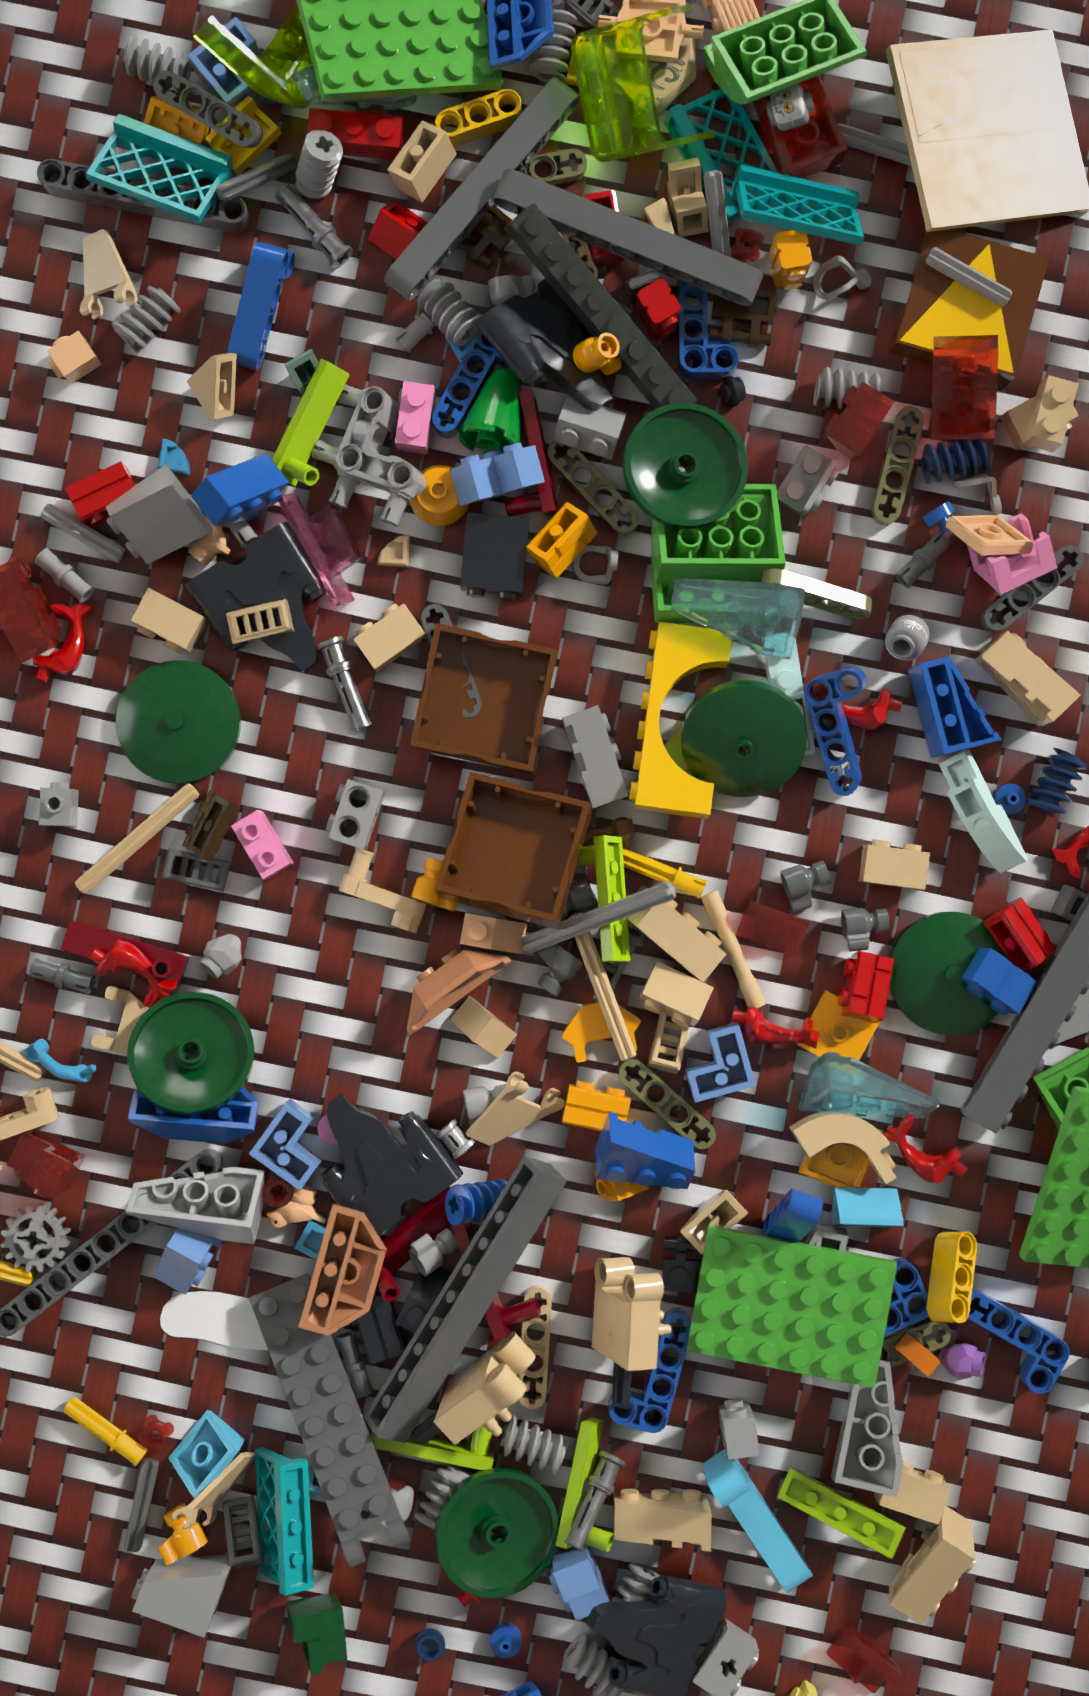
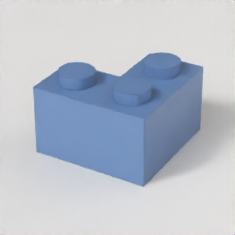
M235 17L188 54V57L196 74L215 97L232 107L242 102L247 96H250L253 100L256 99L251 83L241 71L261 55L256 40L239 19Z
M520 442L503 447V454L501 450L483 454L484 459L482 460L479 459V455L460 459L462 465L450 469L460 506L504 496L544 483L545 480L535 445L522 448Z
M732 1023L707 1030L706 1033L714 1061L684 1069L695 1103L756 1086L740 1026L737 1023Z
M289 1099L249 1155L295 1188L301 1190L322 1161V1159L298 1143V1140L315 1116Z
M177 1228L165 1247L153 1277L186 1295L192 1284L198 1287L207 1271L206 1268L214 1256L210 1253L212 1247L216 1246L219 1248L223 1240Z
M585 1545L583 1551L574 1547L569 1549L561 1548L555 1551L553 1564L549 1565L552 1574L549 1578L555 1594L561 1593V1599L567 1613L572 1611L575 1620L578 1621L588 1617L593 1607L600 1603L611 1602L609 1592L590 1546Z

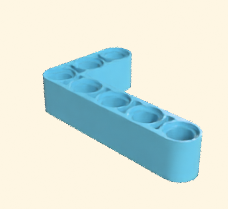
M724 1449L704 1462L702 1466L706 1480L715 1498L723 1508L727 1505L729 1506L783 1589L788 1593L812 1577L813 1573L738 1459L728 1460Z

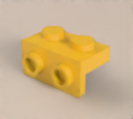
M250 96L237 103L234 108L256 120L261 125L263 137L258 146L246 148L237 145L212 129L206 137V141L211 149L232 156L233 172L236 175H240L282 134L279 127L257 107L255 101ZM228 116L216 125L223 126L227 122ZM236 123L233 129L240 131L247 138L252 137V132L249 131V128Z

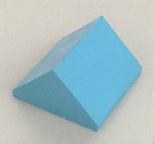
M835 1187L830 1225L858 1227L903 1226L898 1190L892 1188Z
M207 1410L168 1459L195 1499L227 1467L239 1452L245 1438L212 1411Z

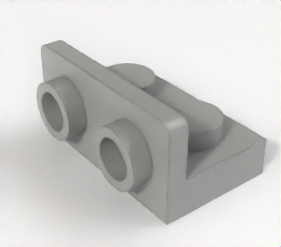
M805 444L777 491L778 503L803 518L809 510L815 513L824 498L819 493L825 484L828 486L832 485L840 471L835 468L839 459L833 457L831 460Z

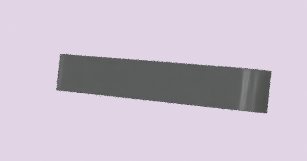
M46 159L37 168L39 181L45 190L54 197L232 233L246 231L251 223L249 211L245 202L240 197L223 202L219 200L217 195L211 209L206 213L201 223H198L119 192L115 195H109V188L90 182L88 187L79 189L80 182L87 179L86 172L90 166L56 159ZM101 169L99 173L108 176L117 172ZM55 173L60 174L56 182H48L51 175ZM143 177L126 180L127 184L134 187L146 184ZM149 178L150 182L157 181L155 179ZM176 185L179 193L195 189L190 186ZM171 187L154 191L156 195L161 197L174 195ZM198 197L183 201V204L197 210L201 201ZM233 210L242 211L239 218H228L229 213Z

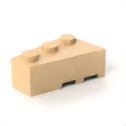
M1007 631L1001 634L975 659L977 664L1037 726L1055 721L1081 696L1047 666L1041 658L1031 652L1026 647L1023 639L1015 633L1011 634Z
M641 885V887L636 891V893L646 890L648 888L644 885ZM674 900L628 916V921L701 982L707 979L727 955L719 948L722 942L709 931L703 934L697 929L700 923L687 912L682 916L675 910L678 904Z
M622 1489L620 1493H613L614 1540L650 1545L654 1544V1540L672 1541V1547L682 1548L683 1542L701 1544V1551L711 1552L712 1513L706 1494H701V1491L694 1489L684 1490L683 1494H671L669 1490L655 1489L652 1490V1493H639L636 1489Z
M946 1505L940 1524H935L931 1531L927 1528L924 1529L921 1534V1538L925 1540L915 1555L909 1553L889 1585V1605L920 1625L928 1616L932 1617L937 1612L943 1597L946 1594L950 1595L955 1590L958 1579L964 1572L968 1573L976 1561L973 1523Z

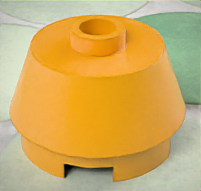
M433 465L421 471L426 479V486L419 496L411 500L410 505L417 517L427 524L434 526L452 524L459 520L469 507V504L462 506L459 504L450 469L453 467Z

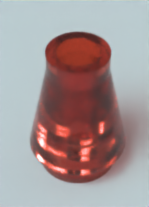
M278 1176L269 1177L265 1181L262 1190L264 1201L274 1208L286 1206L291 1201L294 1193L293 1186ZM280 1184V1187L277 1191H271L272 1187H276V1185Z

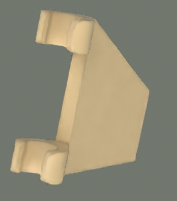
M102 229L82 237L85 297L80 304V313L83 316H87L92 312V319L102 317L103 307L98 295L115 288L114 300L116 303L126 301V306L128 307L135 305L138 301L137 293L109 231Z
M111 985L106 988L105 998L125 1003L117 1036L114 1038L102 1033H96L92 1038L91 1045L96 1048L127 1055L132 1030L149 1007H144V1003L131 991Z
M513 1072L509 1076L504 1090L466 1131V1135L491 1146L543 1117L561 1110L565 1105V1101L558 1097L561 1092L555 1088L547 1090L541 1105L520 1097V1095L528 1090L529 1085L522 1081L525 1078L522 1073Z
M240 1453L189 1505L177 1509L173 1513L172 1519L177 1521L184 1514L187 1521L182 1526V1529L187 1530L194 1526L196 1518L204 1510L207 1513V1519L202 1525H211L215 1521L219 1503L255 1459V1453Z

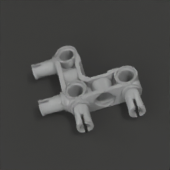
M345 384L342 390L345 393L340 394L337 402L356 408L342 442L337 447L319 440L315 443V446L321 448V451L313 448L312 457L315 460L333 464L337 469L339 478L329 499L331 504L347 509L356 485H360V483L389 492V498L379 519L387 524L398 527L407 503L424 491L426 479L420 471L407 461L393 455L386 457L380 453L388 432H391L399 409L396 401L380 387L372 386L360 390ZM410 475L409 479L404 483V480Z

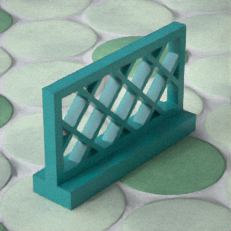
M721 89L684 106L680 103L669 109L663 123L683 160L699 159L702 192L705 200L704 174L712 170L718 171L720 163L736 168L733 180L722 177L728 226L731 225L735 219L741 217L739 208L731 195L740 165L754 167L743 163L746 150L758 154L761 160L758 169L763 170L765 167L767 171L778 173L743 106L732 101ZM726 96L732 107L731 113L727 114L714 109L716 100ZM696 110L707 114L704 127L692 123L688 113ZM711 116L728 122L724 134L708 128ZM731 124L743 127L746 132L745 141L728 136ZM705 136L722 141L719 153L706 149L703 143ZM726 143L742 149L739 161L722 155Z
M118 114L113 121V133L86 172L87 180L201 223L218 195L215 189L216 186L233 178L232 156ZM119 145L131 151L115 155L113 150ZM148 156L159 160V162L143 166L140 158ZM136 160L138 168L122 172L119 164ZM113 165L117 173L108 176L99 173L102 168ZM178 167L187 171V173L171 176L168 169ZM164 171L165 179L150 182L148 174ZM142 176L146 183L134 187L127 184L126 180ZM207 178L214 181V183L200 187L197 179ZM192 181L195 189L181 193L178 192L176 185ZM171 187L174 195L161 197L156 195L154 191ZM198 197L201 201L197 210L183 204V201Z
M740 165L731 195L732 199L738 200L741 219L861 246L864 235L856 209L860 198L858 191Z
M264 1447L256 1448L255 1467L258 1523L265 1563L260 1564L261 1574L277 1582L280 1593L285 1596L314 1588L308 1460L304 1458L291 1460Z

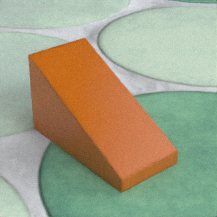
M907 1332L904 1333L894 1346L928 1377L940 1364V1360Z

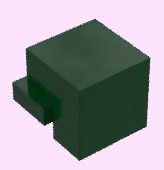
M336 1592L286 1601L288 1626L293 1628L294 1643L302 1642L303 1654L311 1675L324 1673L323 1664L347 1660L343 1608Z

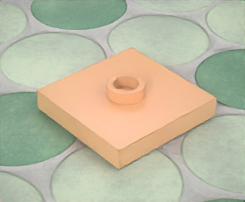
M999 515L948 517L945 526L981 556L1031 554L1034 545L1030 539Z

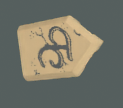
M684 37V41L679 49L677 64L628 59L610 77V80L653 122L696 80V39Z

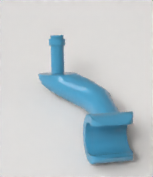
M39 1039L35 1043L30 1044L25 1051V1055L30 1061H38L58 1078L88 1082L92 1077V1073L96 1071V1066L93 1064L90 1066L84 1064L68 1066L56 1062L47 1054L49 1045L44 1039Z

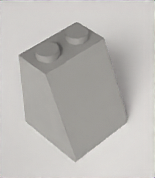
M167 464L106 506L110 516L106 521L117 535L121 532L129 540L125 543L128 550L135 559L141 556L146 564L213 531L200 508Z
M228 1554L184 1557L166 1566L163 1559L155 1560L150 1570L144 1569L141 1578L136 1583L131 1596L132 1599L136 1600L132 1612L204 1638L215 1615L232 1568L229 1565Z

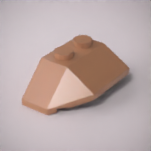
M456 948L441 959L444 962L443 966L436 971L429 967L416 977L419 983L413 987L407 1032L410 1035L415 1033L512 962L510 957L469 949L459 953Z
M336 1204L332 1205L299 1328L330 1336L338 1329L370 1311L387 1248L364 1212Z

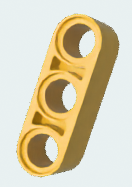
M503 89L441 111L436 116L435 125L439 129H443L448 124L455 125L457 129L447 134L453 147H457L509 129L522 113L521 98L516 91ZM506 104L515 107L514 111L509 113L503 112L500 108ZM477 114L486 117L485 121L481 123H476L471 118Z
M941 1232L935 1239L927 1298V1313L934 1322L963 1323L969 1316L977 1254V1242L974 1235L970 1232Z

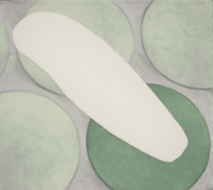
M196 1291L187 1292L186 1295L179 1294L174 1296L163 1306L160 1324L164 1332L170 1336L204 1339L233 1348L268 1350L249 1298L220 1292Z

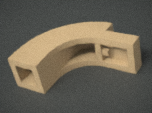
M826 1111L807 1116L789 1127L808 1157H812L832 1144L849 1143L863 1151L882 1182L888 1184L897 1178L892 1171L896 1167L887 1151L880 1152L890 1145L889 1141L877 1128L860 1117L846 1112Z

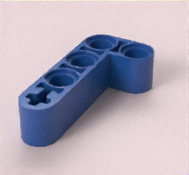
M257 242L255 244L227 353L237 354V365L256 371L259 370L264 358L283 280L290 277L294 266V251L266 242Z
M677 280V301L681 306L679 323L677 324L679 373L688 380H723L726 376H732L739 360L736 349L727 344H708L707 291ZM695 296L700 301V304L694 307L689 306L685 303L684 298ZM694 326L698 328L700 335L694 338L689 337L684 329ZM721 356L727 357L731 361V366L722 368L717 365L715 359ZM696 357L701 365L697 368H690L686 365L685 359Z
M479 329L432 415L436 433L446 439L453 438L459 433L463 422L496 364L510 369L493 346H487L483 343L485 336ZM473 362H481L485 366L480 373H472L468 370V367ZM467 389L470 392L467 399L460 401L453 397L456 390ZM451 406L454 409L451 415L453 424L447 423L444 427L442 426L441 418L446 420L449 417Z
M855 666L818 675L806 685L804 690L830 786L836 794L841 796L852 794L862 780V773L841 703L843 700L857 696L866 685L867 680L864 671ZM845 675H853L857 678V689L850 690L844 686L843 678ZM814 684H824L828 689L827 697H817L813 691ZM830 713L835 716L836 726H825L822 722V714ZM833 743L841 744L845 749V755L842 757L834 756L830 751V745ZM848 762L847 765H846V766L844 767V769H843V768H842V764ZM843 770L846 778L852 777L853 779L849 786H847L846 781L840 782L839 780L843 775Z
M790 1189L768 1213L761 1235L799 1242L816 1226L821 1215L823 1198Z
M903 1258L893 1259L897 1262L896 1272L901 1268H908L909 1276L901 1282L894 1279L889 1309L893 1310V1316L886 1324L884 1336L928 1317V1294L916 1268ZM913 1297H921L919 1308L909 1310V1300Z
M972 1287L971 1300L974 1299L982 1306L980 1312L977 1308L970 1305L968 1319L1026 1351L1027 1355L1019 1369V1376L1022 1382L1037 1394H1044L1050 1391L1069 1358L1070 1351L1067 1343L1052 1331ZM998 1311L1004 1312V1318L1001 1323H991L994 1313ZM1024 1327H1030V1336L1024 1340H1019L1020 1330ZM1054 1342L1058 1343L1057 1351L1052 1355H1046L1047 1346ZM1036 1370H1042V1378L1037 1382H1031V1374Z
M678 1307L670 1308L664 1313L661 1323L669 1324L672 1331L670 1334L658 1337L657 1368L648 1369L642 1394L631 1391L629 1401L631 1407L624 1413H619L614 1409L615 1403L611 1400L612 1394L608 1399L609 1414L615 1423L649 1433H657L665 1428L683 1366L691 1326L687 1312ZM677 1319H681L683 1326H678L676 1331L677 1340L672 1338L673 1328L671 1323H676ZM667 1348L677 1351L676 1357L671 1361H665L660 1357L662 1351ZM657 1379H665L669 1382L668 1387L663 1391L655 1390L652 1385ZM650 1409H656L661 1413L660 1417L654 1421L647 1420L644 1415Z

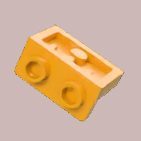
M158 96L150 98L144 120L145 124L203 146L205 145L209 127ZM191 105L190 109L192 111H196L200 107L196 105Z

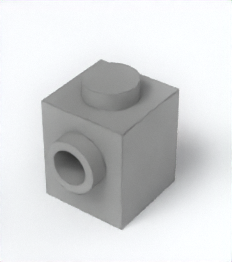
M51 782L50 788L40 787L39 825L77 827L79 790L69 789L70 783Z

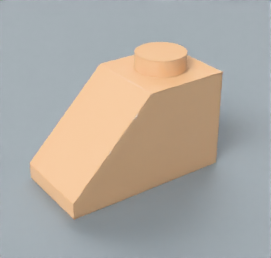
M466 912L460 944L522 954V938L525 936L527 923Z

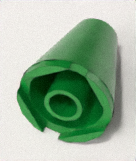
M501 367L490 373L463 422L458 439L468 450L473 452L474 447L484 450L483 454L496 450H501L503 454V447L520 443V380L511 369Z

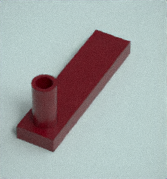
M531 389L519 391L529 446L535 445L545 482L537 484L538 492L505 499V509L507 516L511 517L542 510L547 517H552L559 511L537 398Z
M69 921L61 950L88 958L95 947L106 954L114 942L121 939V941L134 945L152 963V972L156 977L168 981H177V986H181L190 956L79 921ZM126 968V969H125V970H128V971H131V972L136 973L135 971H132V970H130L129 968Z
M451 1186L425 1203L382 1241L387 1250L376 1289H378L384 1301H393L400 1294V1289L392 1275L411 1259L408 1253L412 1249L410 1244L426 1233L433 1240L438 1233L451 1224L445 1212V1198Z
M461 1223L457 1226L450 1224L463 1256L475 1236L471 1223ZM497 1294L485 1313L495 1342L507 1338L511 1331L510 1326L541 1316V1308L538 1300L532 1298L503 1309Z

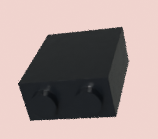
M467 512L460 582L461 591H467L466 596L484 598L485 593L497 594V599L505 601H515L516 596L522 597L529 518Z

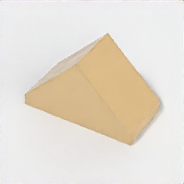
M235 353L211 356L187 380L188 385L210 419L215 420L234 416L237 357Z
M470 995L450 1019L474 1043L496 1058L500 1057L517 1036V1033Z
M726 1189L704 1201L680 1232L703 1254L708 1225L731 1229L748 1212Z

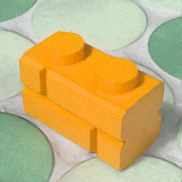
M786 230L775 235L768 253L770 268L773 269L772 277L775 287L793 290L802 286V282L805 280L812 264L810 247H807L809 243L807 233Z
M566 502L526 546V549L536 565L553 577L558 578L598 533L588 515L569 502Z
M577 1080L576 1085L569 1084L562 1123L602 1131L609 1111L618 1114L619 1120L627 1121L631 1098L625 1096V1090L607 1086L606 1091L594 1089V1083Z

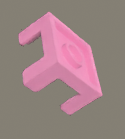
M1022 513L1010 518L1008 523L1034 543L1031 554L981 556L967 545L974 571L1001 595L1057 568L1050 536L1043 531L1039 533L1040 538L1034 541L1029 520Z

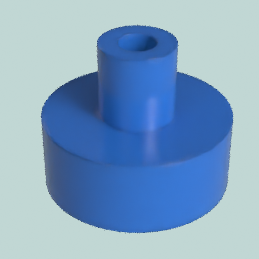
M950 501L925 515L923 520L928 528L938 525L944 534L950 531L945 527L948 517L956 511Z
M1016 784L1002 785L993 794L996 805L1001 804L1006 815L1020 812L1026 803V795L1023 789Z
M509 1622L496 1625L490 1637L492 1651L501 1658H510L516 1655L521 1647V1632L518 1627Z

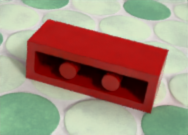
M309 108L307 134L317 129L332 133L339 139L342 145V155L394 160L403 148L405 130L403 118L400 116Z

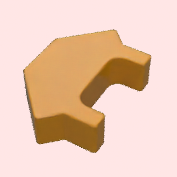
M599 1002L581 1005L562 1033V1038L573 1045L576 1062L578 1063L587 1060L585 1045L588 1042L612 1037ZM618 1004L634 1049L637 1051L634 1032L641 1023V1020Z

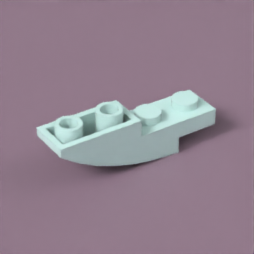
M793 629L762 635L766 658L765 668L768 684L780 689L795 702L803 716L806 727L807 745L805 755L815 754L811 720L804 695L795 632Z
M964 750L940 763L939 766L951 789L947 794L956 812L975 843L995 869L1001 874L1028 861L1002 805H996L970 750Z

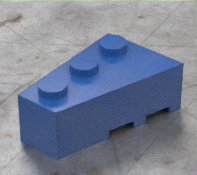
M265 453L205 477L191 497L214 526L259 519L269 506L274 505L283 497L281 491L289 481Z
M949 656L923 662L908 669L931 758L1002 740L998 733L994 732L984 717L986 715L981 706L978 707L968 692L970 690Z
M609 1111L595 1147L596 1179L608 1180L610 1182L637 1183L642 1186L655 1185L672 1189H688L695 1173L693 1140L659 1129L656 1133L643 1128L642 1122L634 1120L630 1124L619 1120L618 1114Z

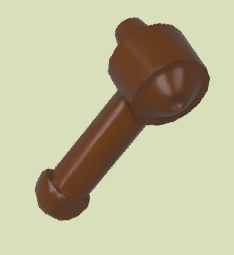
M619 817L610 825L587 829L584 842L592 841L596 836L622 837V848L630 847V840L635 835L633 819Z

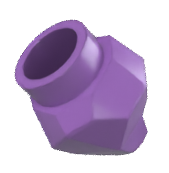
M962 1343L955 1344L950 1349H942L938 1359L946 1370L958 1380L973 1376L981 1378L985 1367L986 1353L978 1351V1348L971 1344Z

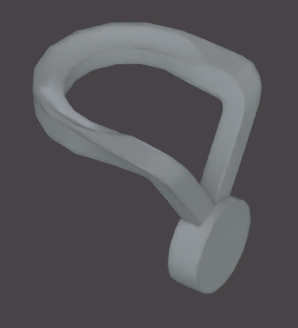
M835 256L817 269L813 279V290L819 298L831 300L855 284L859 289L864 290L871 285V277L866 269L860 268L855 270L845 258ZM842 266L853 277L845 285L830 293H825L822 290L821 281L825 272L829 269Z
M981 473L977 476L967 475L965 478L960 477L953 480L955 487H967L986 483L993 515L1002 514L1001 500L997 494V481L994 477Z
M586 546L572 561L573 571L584 582L608 584L611 580L612 571L617 570L618 551L612 550L609 546ZM586 552L607 554L608 566L606 574L585 575L579 568L580 557Z

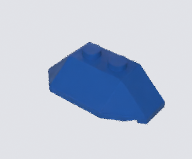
M487 0L489 54L492 70L522 62L554 35L552 0Z
M243 1087L230 1102L214 1111L199 1115H179L156 1107L136 1089L133 1092L128 1121L163 1139L226 1144L254 1133L259 1101L252 1097Z

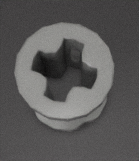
M455 1118L435 1135L452 1152L451 1157L454 1160L475 1143L472 1138L468 1139L457 1126L458 1121Z

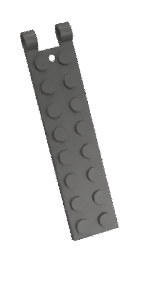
M306 1273L254 1295L249 1300L341 1541L344 1555L350 1568L366 1561L356 1535L357 1532L385 1520L395 1548L410 1542V1537L332 1335L327 1336L298 1327L311 1283L309 1275ZM366 1509L370 1512L368 1519L361 1517L362 1510Z

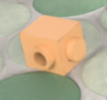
M79 330L69 337H60L53 343V347L47 350L53 359L49 362V365L59 379L64 376L70 384L102 365Z

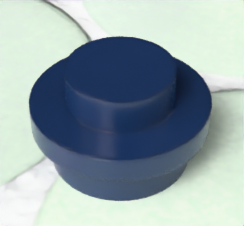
M433 1628L420 1631L414 1642L416 1654L425 1661H434L440 1658L445 1650V1638L442 1633Z

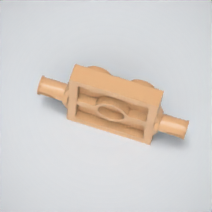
M623 0V6L618 13V17L600 14L598 29L616 30L618 37L616 57L675 64L678 63L679 49L684 41V37L702 40L704 25L686 24L684 16L686 0Z

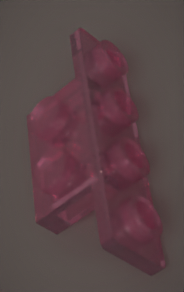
M283 494V497L278 501L281 506V512L285 519L290 522L297 539L304 547L314 569L320 576L326 587L325 592L328 598L336 606L350 604L355 599L341 573L362 560L363 557L333 504L327 505L309 517L297 494Z

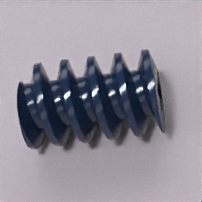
M979 435L974 436L971 441L969 438H962L959 444L956 440H950L947 446L943 442H938L935 449L931 444H926L923 448L921 467L927 484L930 483V475L933 474L938 483L941 482L944 472H946L949 480H953L955 470H958L961 478L966 477L967 468L971 469L974 476L978 475L979 466L983 467L986 474L990 473L989 451L984 440Z
M1053 748L1058 755H1050L1048 757V762L1052 766H1044L1042 772L1047 777H1039L1037 779V783L1041 788H1034L1031 791L1037 800L1029 799L1026 802L1029 807L1050 817H1055V813L1066 814L1067 811L1060 806V803H1071L1072 800L1065 793L1066 791L1076 792L1077 788L1071 784V781H1082L1083 779L1076 770H1087L1088 768L1080 758L1058 748Z

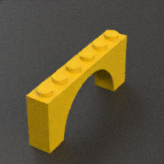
M659 622L657 631L651 630L648 649H654L653 661L647 660L645 679H650L649 691L643 690L641 709H646L645 721H639L637 739L642 740L641 752L635 751L633 770L639 771L637 782L631 781L629 800L635 801L634 809L708 819L710 816L714 784L690 776L671 759L661 738L659 717L661 705L665 697L680 680L700 670L727 667L730 660L733 631Z

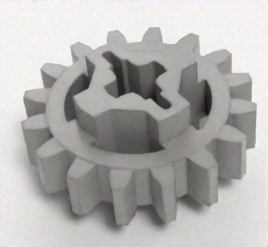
M33 1203L26 1206L25 1212L21 1208L14 1211L16 1218L9 1217L6 1219L5 1223L10 1228L1 1231V1235L7 1237V1241L1 1244V1248H9L10 1250L5 1256L6 1259L12 1257L17 1259L14 1265L15 1268L26 1264V1272H31L36 1266L40 1273L46 1269V1263L52 1268L58 1264L56 1258L62 1259L66 1255V1252L61 1248L70 1245L71 1241L65 1239L64 1235L68 1234L71 1229L62 1227L61 1224L66 1218L64 1216L57 1219L55 1217L57 1213L56 1208L46 1212V1204L42 1203L35 1210ZM32 1218L29 1227H19L24 1220ZM47 1223L50 1224L54 1232H52ZM37 1232L36 1237L41 1239L37 1244L35 1243V1238L31 1237V1234ZM43 1248H53L49 1255L39 1258Z

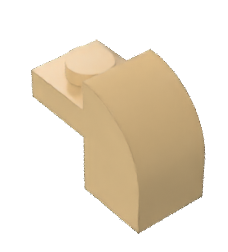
M693 158L668 163L669 182H667V189L677 235L685 237L709 232L708 211L702 192L699 159Z

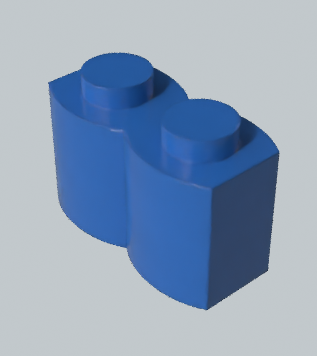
M981 947L961 978L968 985L966 989L979 998L985 996L992 1002L990 1007L1005 1016L1008 1013L1019 1014L1037 985V982L1031 976L1014 966L1004 956L991 948Z

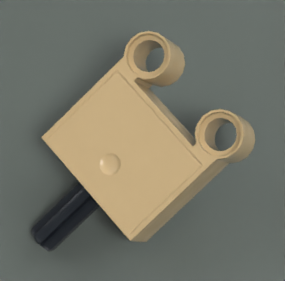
M629 1257L599 1258L594 1268L596 1284L592 1348L614 1362L611 1400L615 1404L626 1405L630 1401L632 1371L657 1368L658 1337L670 1334L672 1328L669 1324L659 1323L664 1318V1313L660 1310L664 1285L659 1273L635 1274L634 1264Z
M515 1332L509 1333L507 1338L502 1339L497 1345L448 1381L438 1411L414 1428L416 1439L419 1442L427 1443L442 1431L456 1445L482 1425L494 1436H499L502 1433V1428L493 1417L497 1415L504 1422L510 1421L512 1415L507 1407L517 1402L526 1391V1385L516 1375L525 1371L532 1364L536 1355Z

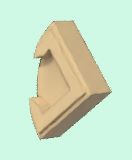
M410 535L399 536L388 543L380 552L377 565L409 568Z

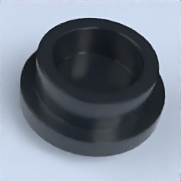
M731 375L723 378L719 389L722 400L731 407L738 406L746 398V389L742 379Z

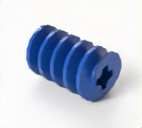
M497 1179L495 1181L489 1180L452 1186L445 1198V1212L448 1221L452 1225L457 1226L461 1223H478L485 1220L506 1186L507 1181Z

